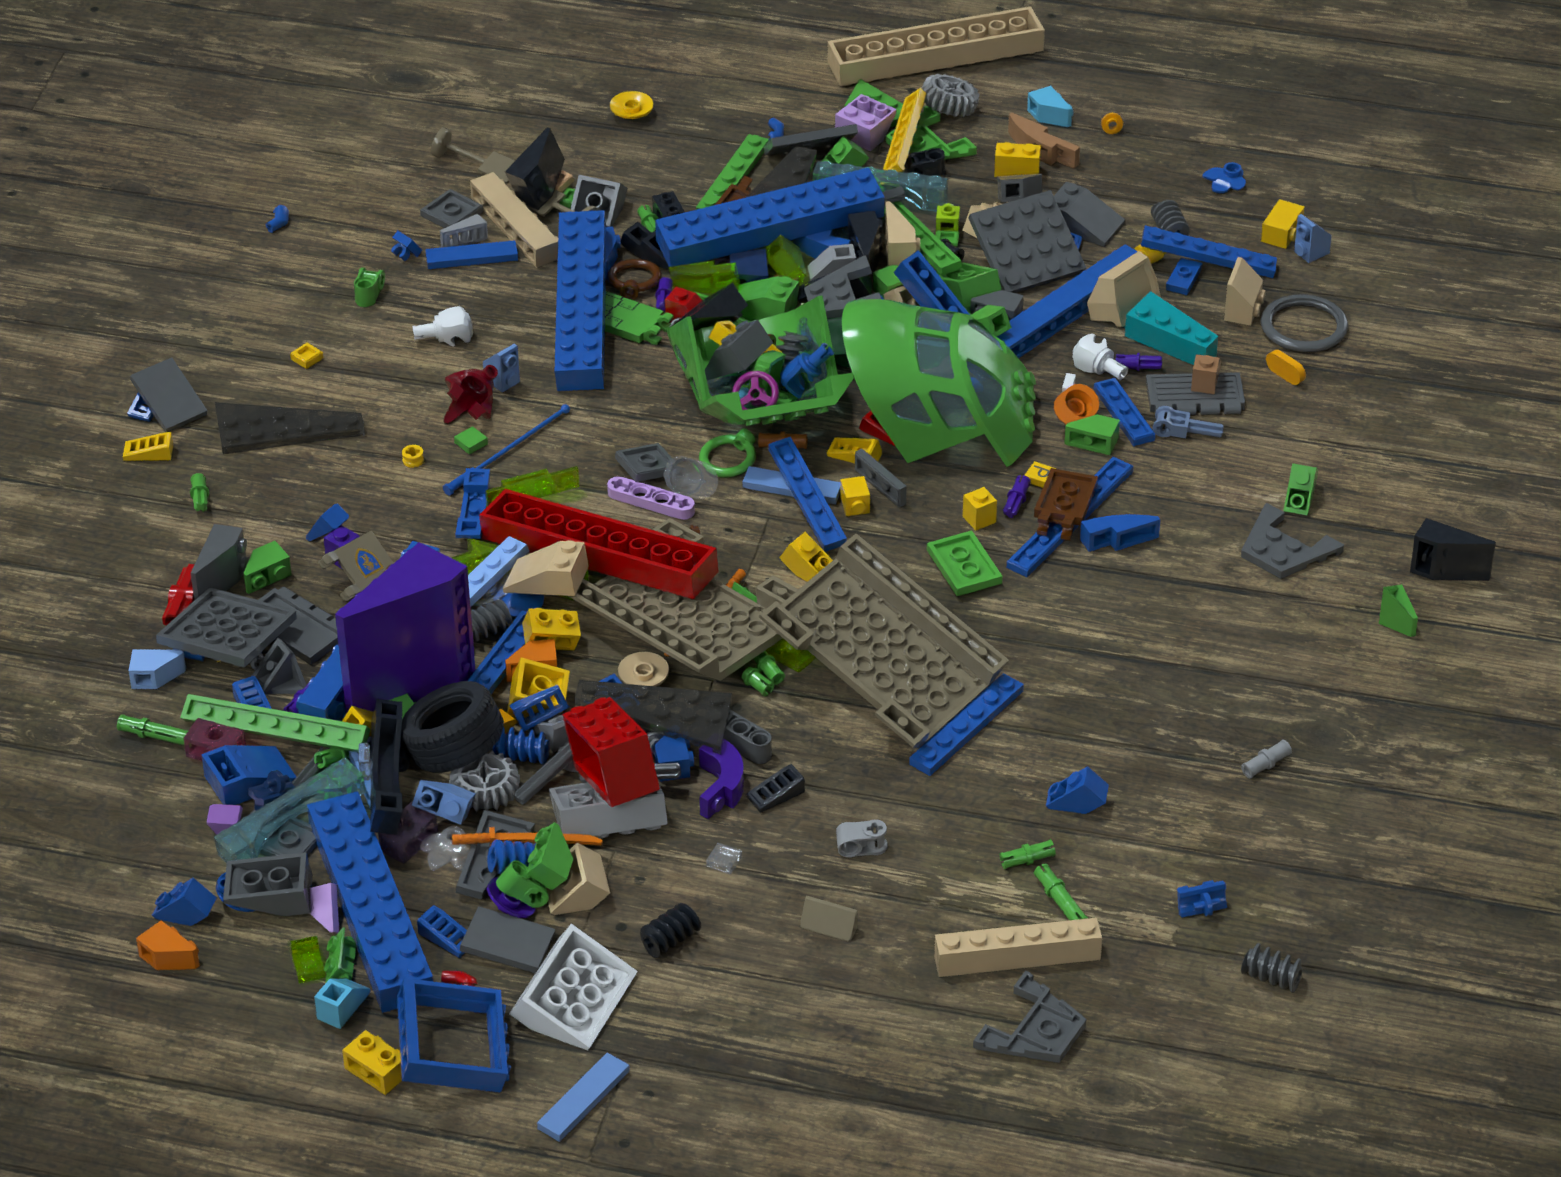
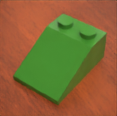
M961 262L962 268L950 274L942 276L936 271L964 308L969 310L972 298L1001 290L998 269Z
M776 276L735 285L748 304L741 311L742 317L759 320L794 310L797 306L799 281L792 280L789 277Z

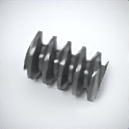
M1165 200L1154 204L1151 208V215L1158 228L1188 236L1190 228L1177 202Z
M783 331L786 333V336L778 337L779 340L784 342V345H776V348L786 354L783 368L799 355V352L806 351V346L801 343L808 342V337L788 331Z
M501 599L495 601V604L488 603L486 607L480 606L477 608V611L471 610L472 631L475 642L479 641V633L484 638H488L489 629L493 635H496L497 626L504 632L506 631V623L512 624L509 609Z
M1257 943L1253 949L1248 950L1241 965L1242 974H1246L1249 971V975L1252 978H1256L1259 975L1260 981L1266 982L1269 979L1270 985L1276 986L1279 983L1281 989L1286 990L1290 986L1291 993L1296 991L1303 970L1300 958L1294 964H1291V955L1288 954L1284 960H1281V951L1279 950L1274 956H1271V947H1267L1262 953L1260 952L1261 943Z

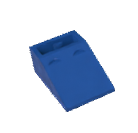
M225 745L201 754L204 776L223 805H237L252 799L248 795V789L264 784V781L268 780L267 777L271 771L278 770L283 776L288 775L291 783L296 778V775L276 746Z

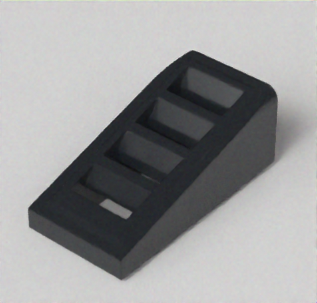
M790 764L747 792L746 796L761 813L804 793L805 779ZM764 795L767 799L763 800L760 796Z

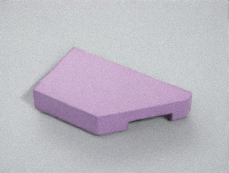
M328 883L309 888L311 915L329 932L339 933L337 884Z

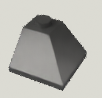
M578 175L570 209L580 212L588 206H595L604 210L606 226L612 227L623 210L628 187L617 182Z

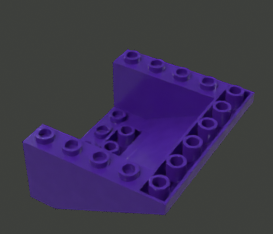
M420 542L406 551L400 559L391 564L378 578H375L364 590L357 593L350 602L341 607L335 614L346 714L351 706L374 712L376 699L390 700L407 693L413 702H417L440 687L456 682L468 681L476 670L467 566Z

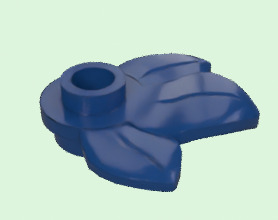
M1234 162L1225 164L1224 168H1211L1202 175L1203 178L1213 181L1212 191L1215 193H1225L1231 188L1239 191L1246 184V180L1243 178L1242 167Z

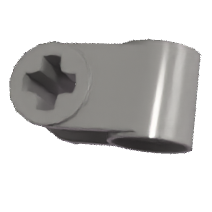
M880 820L840 824L836 828L839 854L843 857L851 858L884 853L888 847L887 840L885 839L887 832L886 824ZM873 827L876 828V834H873Z

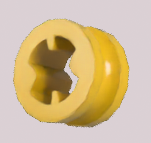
M408 445L403 448L402 456L405 466L415 468L423 464L422 447Z

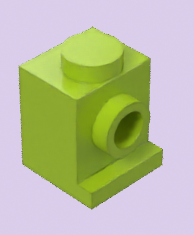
M946 203L943 206L937 205L936 231H959L960 206H954L951 203ZM941 223H954V228L941 227Z

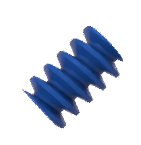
M503 726L502 735L493 746V752L495 755L503 753L505 758L509 755V758L513 761L518 756L521 762H526L529 758L531 763H536L539 759L540 764L545 765L549 756L550 740L545 739L543 731H541L538 738H535L534 730H531L528 737H526L525 731L522 728L518 735H515L514 727H511L508 734H505Z
M499 839L494 840L487 855L489 872L492 873L494 867L497 866V872L502 874L505 867H508L514 860L520 861L528 867V857L534 850L536 843L533 845L531 842L523 844L520 841L513 843L510 840L504 842Z

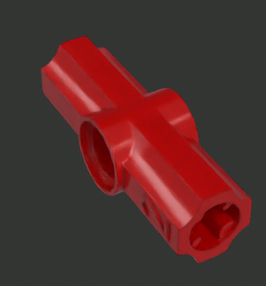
M188 564L187 567H184L177 584L171 585L168 593V605L162 617L163 625L167 626L194 602L191 571L195 564Z

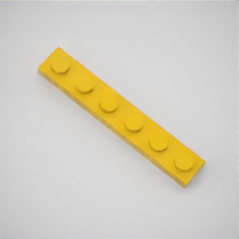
M919 88L904 100L881 174L887 181L894 176L898 177L905 170L904 165L909 156L908 152L913 143L912 139L917 130L916 126L924 106L926 92L922 88Z

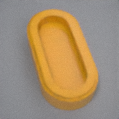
M1273 350L1267 354L1266 363L1272 372L1292 385H1298L1305 380V369L1298 361L1280 350Z

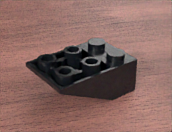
M1426 518L1414 537L1410 572L1431 580L1489 581L1496 542Z

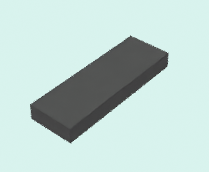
M860 449L856 451L855 471L864 476L869 483L900 508L906 505L907 486L865 450Z

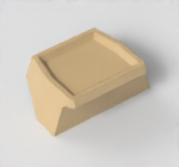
M1138 251L1098 277V281L1087 302L1091 321H1112L1117 327H1124L1126 325V314L1150 291L1161 298L1156 275L1146 255Z

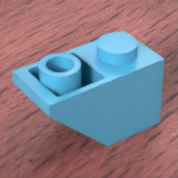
M1051 86L1028 93L1027 111L1038 122L1063 127L1071 126L1073 108Z
M329 979L314 997L317 1019L341 1029L370 994V988L348 979Z

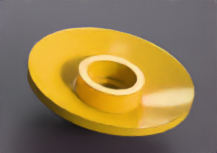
M623 92L612 98L610 109L615 115L622 118H640L652 111L653 100L642 92Z

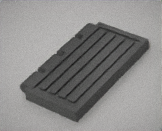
M857 124L771 138L764 146L765 156L835 145L842 136L852 140L858 133Z
M1240 372L1219 373L1215 394L1191 391L1192 373L1146 375L1150 412H1156L1161 406H1169L1174 410L1190 412V415H1196V411H1200V415L1220 414V410H1223L1224 414H1241V410H1245V398Z
M282 587L279 590L274 588L259 599V601L296 610L297 619L277 638L281 639L295 656L312 665L331 651L335 645H338L336 619L303 597H298V594L288 588Z

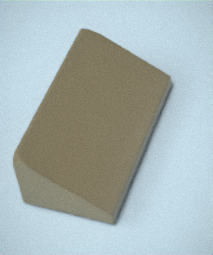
M806 896L800 926L806 930L850 942L857 930V910Z

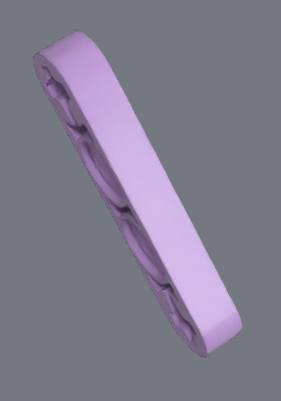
M613 477L607 483L608 496L614 500L684 520L694 516L695 503L688 496L641 482H635L624 477ZM637 493H644V494H646L645 496H640V497H639V496H635V494H637ZM662 499H663V500H667V502H665V503H658V502H656L657 500H662Z

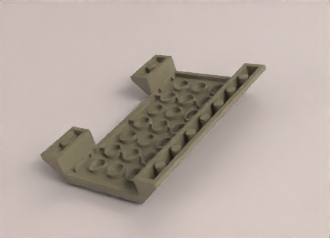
M671 518L652 529L703 544L704 536ZM607 575L595 584L583 579L576 595L569 597L696 672L721 681L783 639L763 622L759 615L775 601L782 604L799 589L773 575L755 587L756 603L719 581L712 579L695 599H690Z
M857 533L840 546L836 558L786 601L782 604L775 601L759 615L763 622L795 649L808 650L878 709L875 712V716L913 748L922 747L991 685L1009 661Z

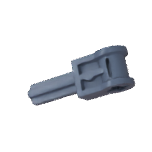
M1161 406L1156 410V421L1153 424V432L1160 437L1174 436L1186 438L1187 432L1222 437L1224 429L1222 424L1189 419L1190 412L1174 410L1169 406Z

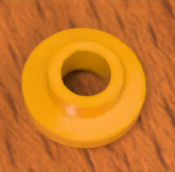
M1117 113L1106 114L1101 121L1102 129L1108 134L1118 133L1123 127L1122 117ZM1110 122H1116V125L1113 126V127H1110V126H1109V123H1110Z

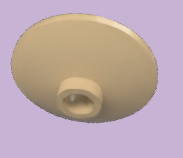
M652 652L630 654L618 666V675L621 681L637 689L656 687L663 683L669 674L667 661L662 656Z

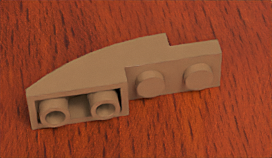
M1012 112L1009 114L1008 133L1017 144L1041 145L1040 161L1049 165L1059 162L1073 169L1079 165V146L1048 134V127Z

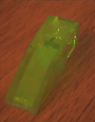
M714 261L669 267L673 289L679 287L697 293H715L733 282L739 291L740 280L736 262L715 265Z

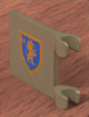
M372 530L344 546L325 554L318 561L322 569H326L338 561L353 585L345 588L344 592L340 594L345 602L354 598L357 593H360L375 578H378L389 565L394 564Z

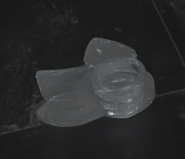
M456 826L448 827L442 833L432 834L424 839L420 850L428 853L427 860L431 871L449 862L457 870L462 871L469 849L465 844L452 845V840H449V838L452 837V834H465L463 829Z

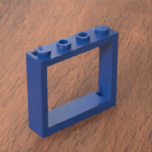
M403 978L397 995L402 1081L501 1092L505 1081H509L511 1065L507 1064L509 1044L505 1043L508 1027L507 1023L503 1022L506 1005L502 1004L501 990ZM416 1005L486 1013L491 1068L420 1060Z

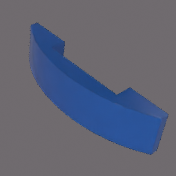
M466 468L463 484L464 495L460 518L457 521L456 538L480 539L482 536L479 515L488 506L490 469Z

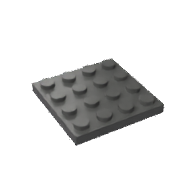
M1051 190L974 212L968 217L990 267L998 269L1001 290L1017 293L1080 274L1087 269Z
M209 587L156 635L157 644L168 646L172 649L183 650L194 655L205 656L238 667H246L297 619L296 610Z

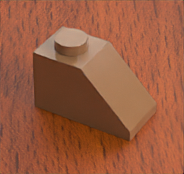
M1196 354L1192 372L1191 391L1215 394L1221 368L1220 358Z

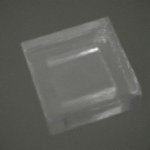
M359 743L361 781L370 780L371 755L368 743Z
M717 843L707 858L706 865L731 875L742 858V850Z

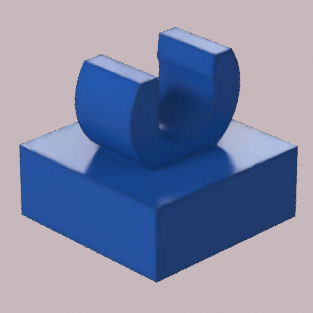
M397 230L392 237L398 244L392 247L391 252L396 256L399 255L403 261L409 258L410 253L418 257L422 252V249L412 239Z

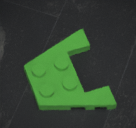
M924 107L908 153L939 148L945 152V159L976 154L977 147L966 137L945 144L927 127L939 122L940 114L936 110H932V107ZM895 129L886 135V143L889 146L891 145Z

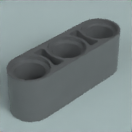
M718 706L710 710V737L716 734L724 738L738 750L741 756L753 763L764 764L770 761L772 757V736L768 731L726 707Z

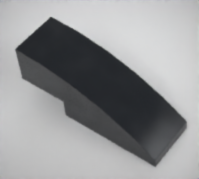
M636 222L623 232L620 240L623 247L643 260L653 262L660 268L670 270L656 241V230L651 233L641 223Z

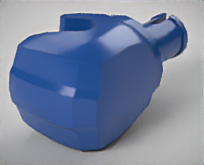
M821 344L811 355L805 352L797 355L781 371V383L795 397L800 399L805 389V382L801 372L806 373L811 382L814 378L821 375L822 369L820 365L834 354L830 346L825 349L828 344Z

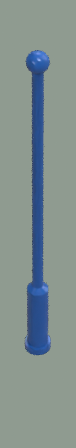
M562 405L558 412L476 468L472 467L470 469H483L563 413H569V405ZM465 472L450 483L443 485V491L446 495H452L455 490L463 486Z

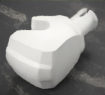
M460 306L439 312V315L434 316L435 320H433V323L412 326L415 341L436 337L439 343L445 342L455 346L454 336L461 338L467 343L470 342L473 335L472 320L469 314Z
M1088 334L1082 337L1074 346V366L1078 369L1099 375L1106 371L1118 380L1126 376L1128 367L1113 359L1114 352L1107 348L1106 339H1103L1102 343L1097 344L1095 343L1096 335Z

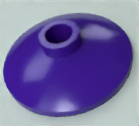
M499 877L490 880L487 885V892L501 912L517 918H528L534 913V907H530L526 903L504 894L498 888L496 880Z

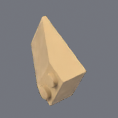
M890 201L885 203L887 267L891 265L899 266L903 260L916 251H920V238H916L915 228Z
M571 540L559 541L518 558L503 587V592L575 596L589 567L585 543Z

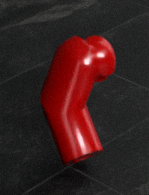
M442 971L441 983L473 987L477 985L476 978L463 971Z

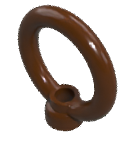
M628 259L618 262L609 269L607 279L611 286L620 290L622 297L635 300L639 292L654 288L662 277L661 270L656 264L643 259ZM629 268H642L653 274L652 278L642 283H637L632 279L622 282L616 277L619 272Z

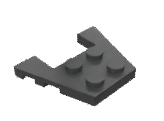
M866 255L804 287L808 302L817 296L823 295L827 318L842 317L844 307L850 301L881 299L879 292L855 299L851 288L850 280L872 274Z
M1266 503L1241 550V557L1282 579L1306 569L1309 563L1325 561L1327 556L1333 553L1336 556L1342 554L1344 544L1328 535H1325L1312 547L1301 543L1299 540L1274 528L1284 520L1285 512Z
M1025 971L1014 985L1013 994L1034 1002L1033 1007L1012 1035L985 1024L973 1040V1048L1060 1063L1085 1029L1087 1019L1063 999L1058 1000L1054 997L1045 984L1040 985L1034 980V975Z

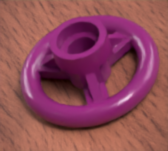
M747 372L734 384L732 392H738L741 386L751 379V388L748 394L740 399L742 410H748L744 407L748 403L755 407H762L767 404L766 406L776 405L778 401V385L774 378L765 372ZM759 378L769 383L772 390L771 397L759 386ZM760 392L757 398H753L754 393Z

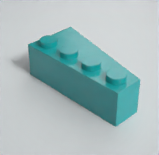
M1151 291L1126 314L1125 337L1194 365L1196 354L1217 357L1218 335Z

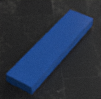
M515 240L425 249L428 269L518 260Z
M1116 378L1094 383V391L1112 417L1120 420L1119 427L1133 446L1155 441V433Z

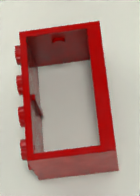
M611 697L596 699L592 704L577 706L569 712L562 714L575 769L611 808L660 790L647 733Z

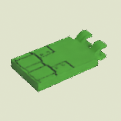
M606 291V332L637 343L646 340L653 345H657L662 340V337L657 336V334L661 330L666 332L671 325L669 322L674 318L671 313H664L662 310Z

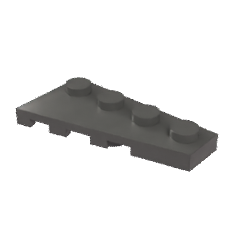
M484 810L476 833H489V827H495V833H532L535 823ZM490 843L471 844L456 885L455 893L482 899L487 893V885L490 880L500 876L497 872V866L494 867L492 873L488 869L487 855Z

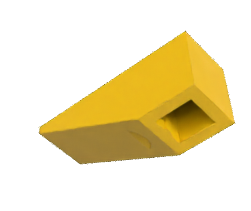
M806 532L790 543L779 557L797 577L807 582L833 561Z

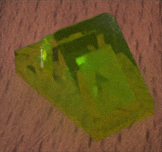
M467 539L468 552L453 556L452 559L466 565L469 575L499 545Z
M317 935L289 940L288 946L298 983L326 978Z

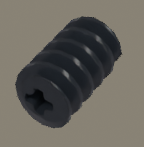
M678 903L674 908L659 915L657 919L642 926L640 929L641 941L647 952L652 957L658 958L660 957V951L666 953L669 950L668 946L675 947L677 941L683 942L685 940V935L690 937L694 933L693 930L700 931L701 921L691 907L684 903Z

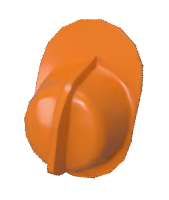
M1074 384L1068 387L1054 401L1055 414L1064 424L1093 416L1099 409L1098 396L1094 390L1083 384Z

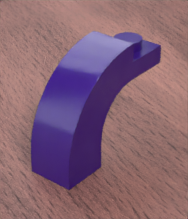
M715 734L699 748L700 768L718 778L716 782L699 796L700 815L707 819L716 812H719L724 804L733 809L740 801L744 789V769L740 753L730 742Z

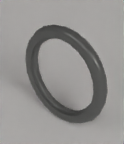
M1295 294L1274 300L1266 307L1260 321L1263 332L1273 343L1282 348L1307 353L1327 350L1341 342L1348 332L1347 317L1342 309L1335 303L1315 295ZM1306 305L1320 308L1331 314L1336 320L1337 327L1336 331L1327 338L1317 341H1299L1288 338L1275 330L1272 319L1274 314L1283 308Z

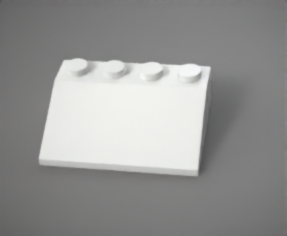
M570 924L558 938L509 1014L535 1032L588 1050L638 971L573 924Z

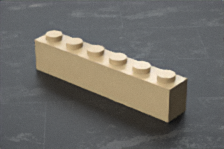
M492 172L470 180L471 199L483 205L486 215L511 241H516V247L536 268L558 260V237L549 231L547 225L542 224L537 215L527 208L525 202H522L515 192L506 186L503 179H500Z
M1097 918L936 934L934 958L939 977L1101 960L1102 935Z

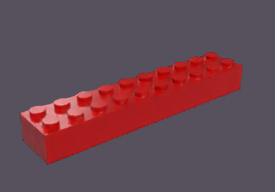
M504 489L479 515L482 539L501 544L510 536L527 544L530 553L559 541L584 542L589 570L685 598L695 599L719 572L717 549L715 547L509 489Z

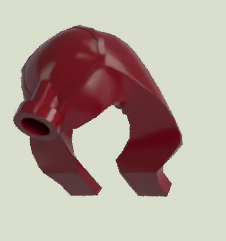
M488 365L482 370H462L445 377V382L449 388L447 394L452 398V402L444 416V423L452 422V420H455L465 411H468L475 420L480 416L486 419L491 418L493 379L498 375L496 367Z

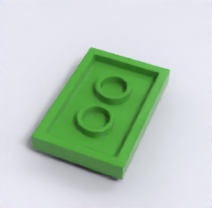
M972 530L927 543L929 555L956 596L1002 584L1003 576Z

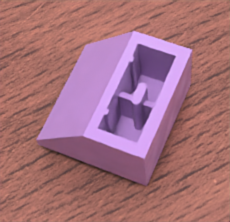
M861 94L835 114V127L857 124L858 133L851 141L871 151L884 140L896 115V109Z

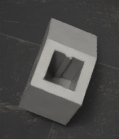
M853 244L829 246L808 265L810 281L830 274L855 261L856 256Z

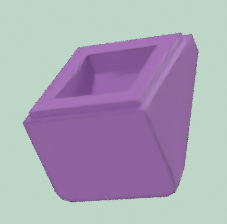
M212 804L209 807L207 824L216 835L239 827L243 808L239 805Z

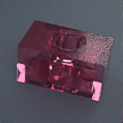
M201 718L196 719L183 738L186 757L202 761L201 754L225 745L246 746L244 730Z

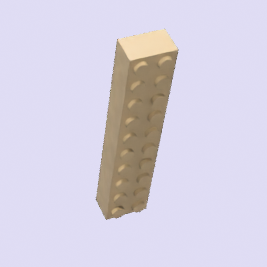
M1030 6L828 41V64L840 86H849L858 83L861 79L865 82H871L884 78L889 79L896 76L912 75L919 72L952 68L959 65L993 61L1005 57L1044 51V28Z

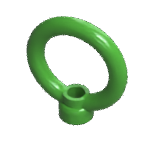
M741 429L736 435H721L709 440L699 453V462L702 468L713 476L724 478L738 476L746 472L756 459V450L753 445L755 437L749 430ZM725 444H734L738 450L743 451L745 449L747 453L745 460L741 464L730 468L714 466L710 463L708 456L714 448Z

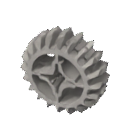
M946 74L930 75L922 86V89L926 92L924 103L928 107H932V110L945 113L947 116L953 115L957 117L959 115L964 117L974 113V110L977 108L979 101L978 90L974 88L973 84H969L967 80H962L960 77L956 78L953 75L948 76Z
M491 751L476 761L451 771L449 784L476 793L471 808L473 807L476 812L480 809L488 811L490 808L498 810L499 805L507 807L508 801H514L515 791L519 789L520 775L518 774L516 764H513L511 758H505L503 753L495 755Z

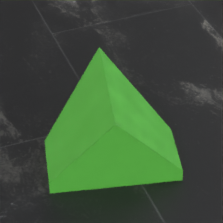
M1403 585L1383 587L1379 624L1410 637L1416 636L1418 617Z

